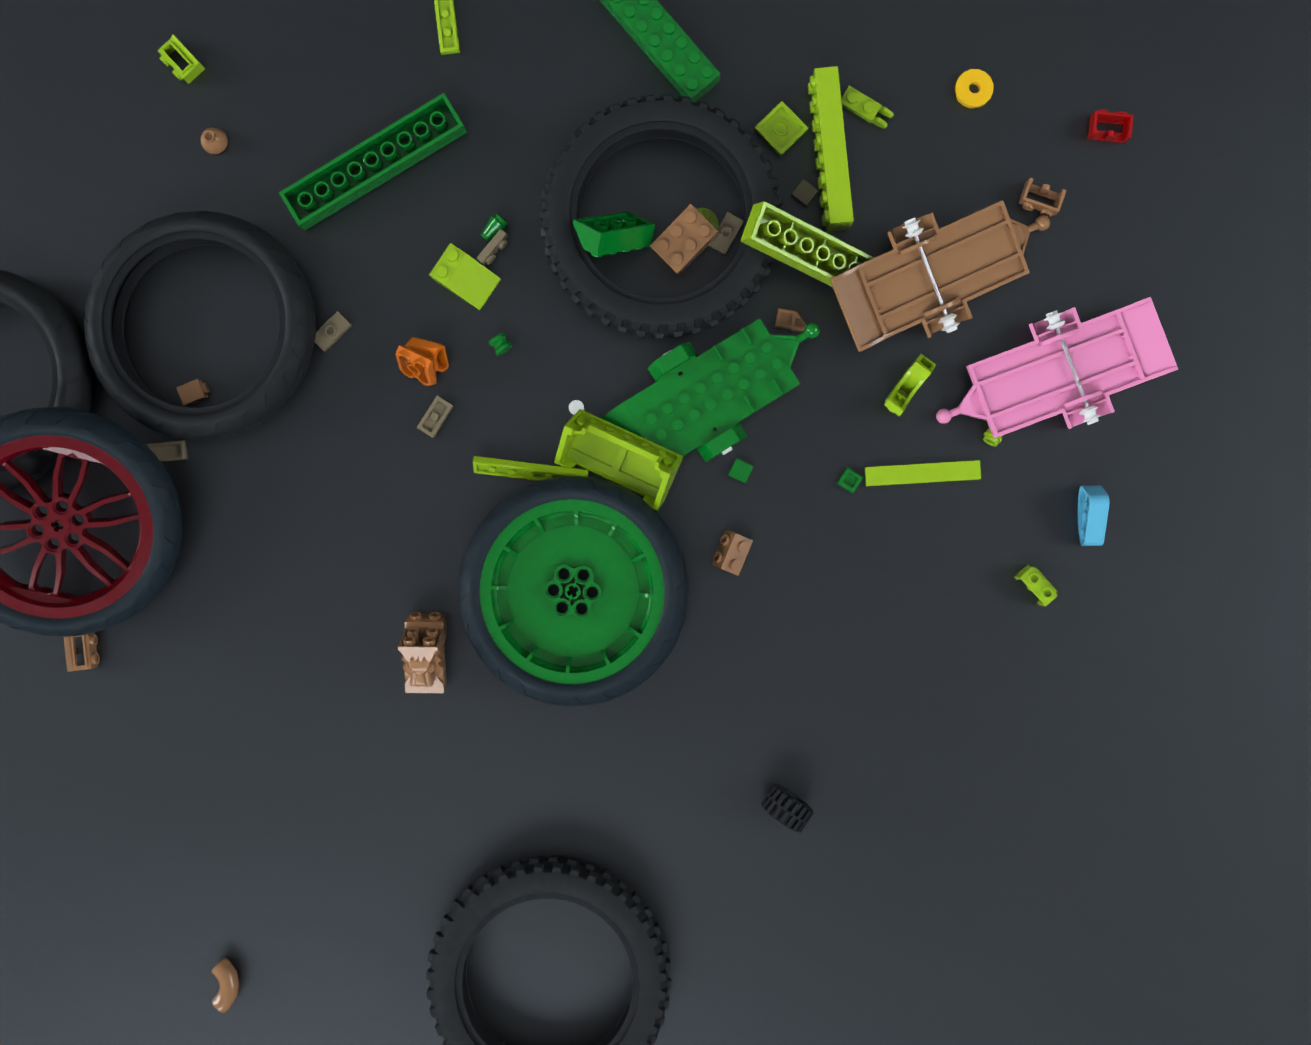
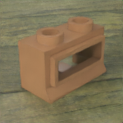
M1029 178L1024 184L1018 204L1023 205L1022 208L1028 211L1035 209L1041 211V215L1047 217L1055 216L1060 211L1067 190L1062 189L1057 193L1049 190L1051 186L1048 184H1043L1041 187L1032 184L1034 179ZM1030 193L1053 201V205L1049 206L1026 198L1027 194Z
M95 632L82 635L85 665L79 666L77 665L76 656L79 650L78 647H75L74 637L80 636L64 637L67 672L98 668L100 657L96 649L98 638Z

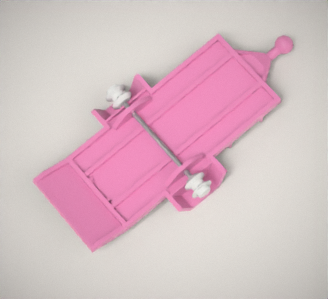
M1151 297L1083 323L1079 319L1076 308L1073 307L1061 313H1058L1057 310L1046 314V319L1028 324L1035 341L966 366L973 383L972 387L958 407L951 410L940 409L936 414L937 421L941 424H946L952 417L959 414L986 420L993 439L1061 413L1064 416L1068 429L1087 422V425L1098 422V417L1115 412L1109 395L1178 370Z

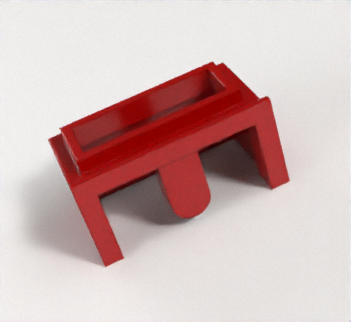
M1106 109L1096 110L1090 116L1087 140L1126 143L1132 137L1134 115L1127 114L1125 111L1112 113ZM1097 123L1122 125L1121 133L1112 130L1098 131L1096 128Z

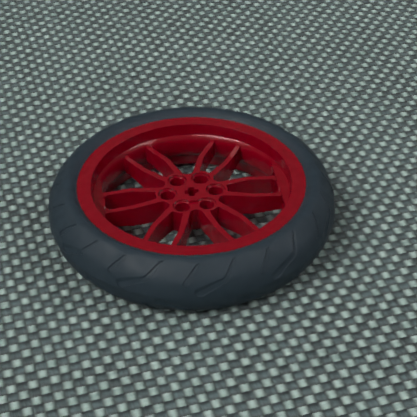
M44 407L20 410L1 416L0 467L4 466L26 487L36 503L34 504L16 495L0 482V495L9 503L31 515V519L0 523V530L25 529L27 537L0 547V554L12 552L34 541H38L42 548L32 568L29 584L18 582L0 567V622L17 630L43 636L71 637L111 628L143 610L167 583L176 565L183 535L181 506L177 491L170 475L158 457L131 431L102 416L66 407ZM39 449L58 453L53 473L52 499L48 498L37 483L15 465L11 459ZM65 456L81 459L82 461L78 481L71 494L63 492ZM90 461L107 466L122 480L129 490L103 497L86 506H80L77 503L79 494L87 479ZM128 497H133L138 511L137 513L114 518H92L91 514L92 510L103 504ZM59 502H66L68 509L62 508ZM44 506L48 514H43L39 507ZM75 515H81L84 522H78L75 519ZM135 519L139 520V540L131 562L124 559L109 544L89 533L87 528L113 526ZM35 525H40L44 532H38ZM71 533L77 534L79 541L73 540ZM51 538L57 539L59 546L52 544ZM85 543L104 553L123 568L124 571L114 580L91 558L82 544ZM66 548L70 549L86 569L103 581L106 586L82 595L61 592L66 571ZM48 553L55 554L54 589L37 584L41 566Z

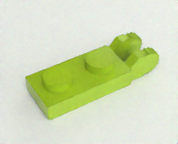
M850 85L841 98L842 107L883 129H886L888 124L880 117H876V114L880 113L889 119L894 116L891 110L883 107Z

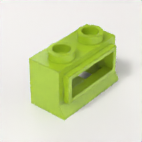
M174 34L157 50L162 55L159 59L167 67L171 65L174 68L172 73L180 81L184 79L190 84L205 70L201 63ZM175 49L189 63L183 71L169 57Z
M1027 565L1014 576L1016 580H1022L1027 589L1034 593L1039 599L1037 603L1040 606H1047L1058 596L1056 594L1057 590L1036 567Z

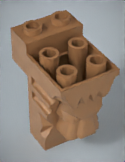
M420 612L408 613L405 620V630L398 645V651L402 654L401 660L404 661L405 693H444L447 685L445 640L448 633L446 614L432 612L430 614H422Z

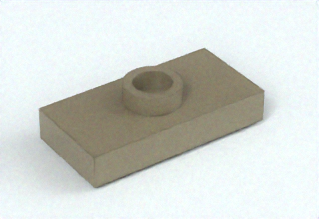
M727 212L717 229L720 234L709 244V247L726 255L744 221Z
M337 311L316 332L315 343L326 352L352 324Z

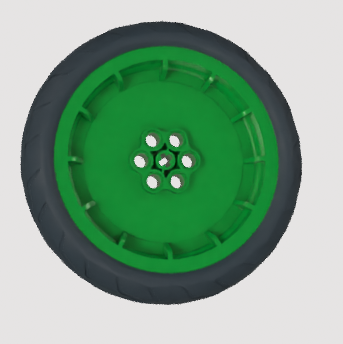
M563 476L540 480L519 489L496 505L478 526L468 544L460 567L458 585L463 627L471 645L486 667L496 678L515 691L546 704L561 706H586L604 703L632 691L651 677L664 663L679 638L686 618L689 593L687 570L683 554L673 532L659 513L652 509L638 495L622 486L603 479L583 476ZM562 568L569 570V578L562 579L559 573ZM585 569L589 572L587 580L579 578L580 570ZM553 584L559 588L557 595H552L549 592V587ZM570 586L578 588L577 596L569 594ZM589 587L597 588L598 595L596 597L588 595ZM560 602H565L568 606V610L565 613L558 610ZM579 603L586 604V613L582 614L577 611Z

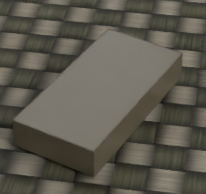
M186 440L146 444L155 453L160 462L188 459Z

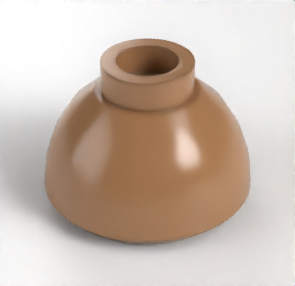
M210 127L201 134V145L206 152L219 154L226 149L228 138L221 129Z

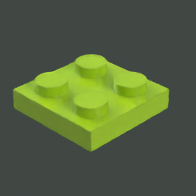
M781 101L754 127V130L781 157L808 131V127Z

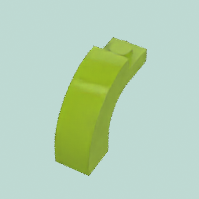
M920 354L886 398L884 405L888 410L900 416L913 395L932 373L936 364L923 354Z

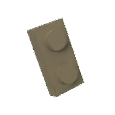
M502 229L497 232L476 258L480 264L485 267L495 260V254L498 250L504 249L508 243L507 239L509 237L507 233Z
M436 396L417 428L430 437L435 438L454 406Z

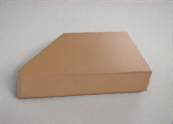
M777 309L774 328L796 332L804 331L806 324L797 311Z

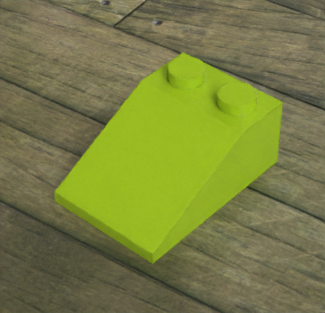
M451 243L429 274L433 280L478 310L482 309L501 281V278Z

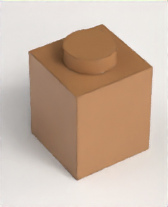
M196 379L176 387L184 406H190L209 398L207 394L210 393L208 384L206 382L203 383L202 380Z

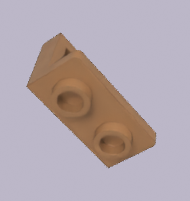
M725 530L711 564L739 576L753 540Z

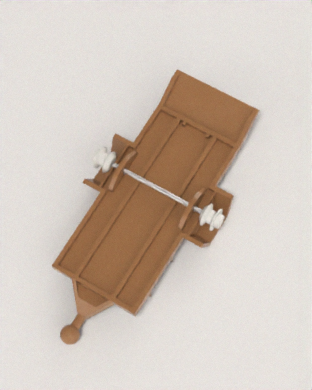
M1001 200L961 219L948 223L941 228H938L932 212L918 218H911L905 221L904 224L889 230L887 234L893 247L892 250L830 278L858 351L861 352L882 340L921 322L928 338L932 337V334L939 330L946 331V333L957 330V326L961 321L973 318L967 301L1030 273L1023 255L1029 235L1035 230H1047L1050 226V219L1045 215H1041L1036 218L1034 223L1026 226L1010 219L1004 201Z

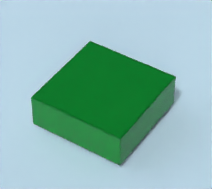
M736 458L728 476L745 484L754 466Z
M846 467L836 484L853 494L863 477Z

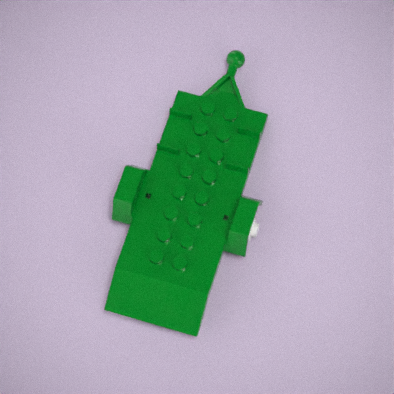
M759 318L699 356L690 342L681 344L675 349L666 352L648 367L655 380L654 384L624 401L602 416L601 419L682 456L697 448L706 463L720 453L723 455L733 450L731 446L748 437L739 423L741 420L800 385L790 368L799 343L807 338H816L820 333V328L815 323H809L804 331L797 336L770 335Z

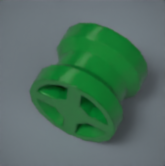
M501 333L489 341V345L494 347L497 356L504 354L513 346L511 342L506 340L507 336L505 333Z

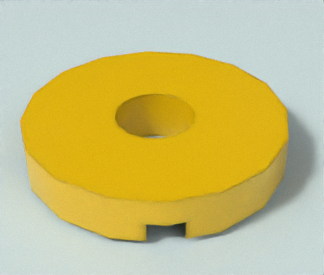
M980 69L965 71L959 76L955 84L956 98L962 106L967 108L984 106L990 100L994 89L991 77ZM976 85L979 92L972 93L969 90V86Z

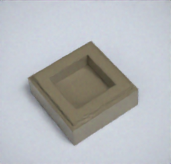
M803 179L791 196L807 207L818 193V190Z

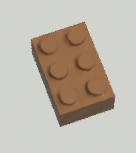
M690 204L650 247L680 275L720 233Z

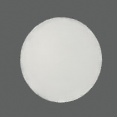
M574 400L569 404V411L573 415L579 409L584 410V405L579 400Z

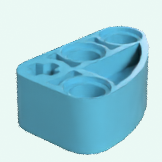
M1101 485L1080 486L1078 531L1082 546H1102L1104 544L1110 501L1107 492Z

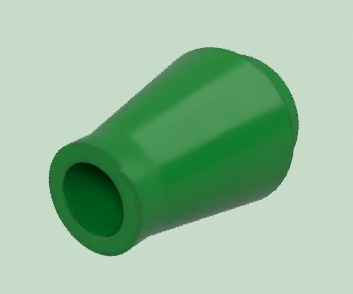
M496 213L490 217L480 235L490 242L500 229H506L505 226L508 223Z

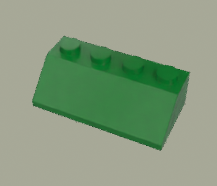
M629 211L573 220V225L583 249L590 252L594 257H602L606 254L615 255L616 252H629L632 249L641 250L643 247H648L652 244L655 224Z

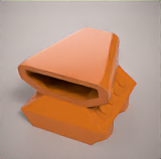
M411 337L405 346L399 345L395 353L400 371L409 378H417L426 386L437 384L436 371L444 372L449 367L445 346L425 339Z

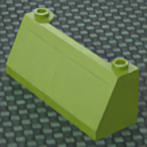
M579 409L564 425L554 463L565 468H573L575 465H578L644 496L643 500L652 509L658 511L666 499L683 456Z

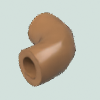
M226 957L211 971L219 982V991L212 999V1004L222 1013L227 1012L238 996L240 984L236 969Z

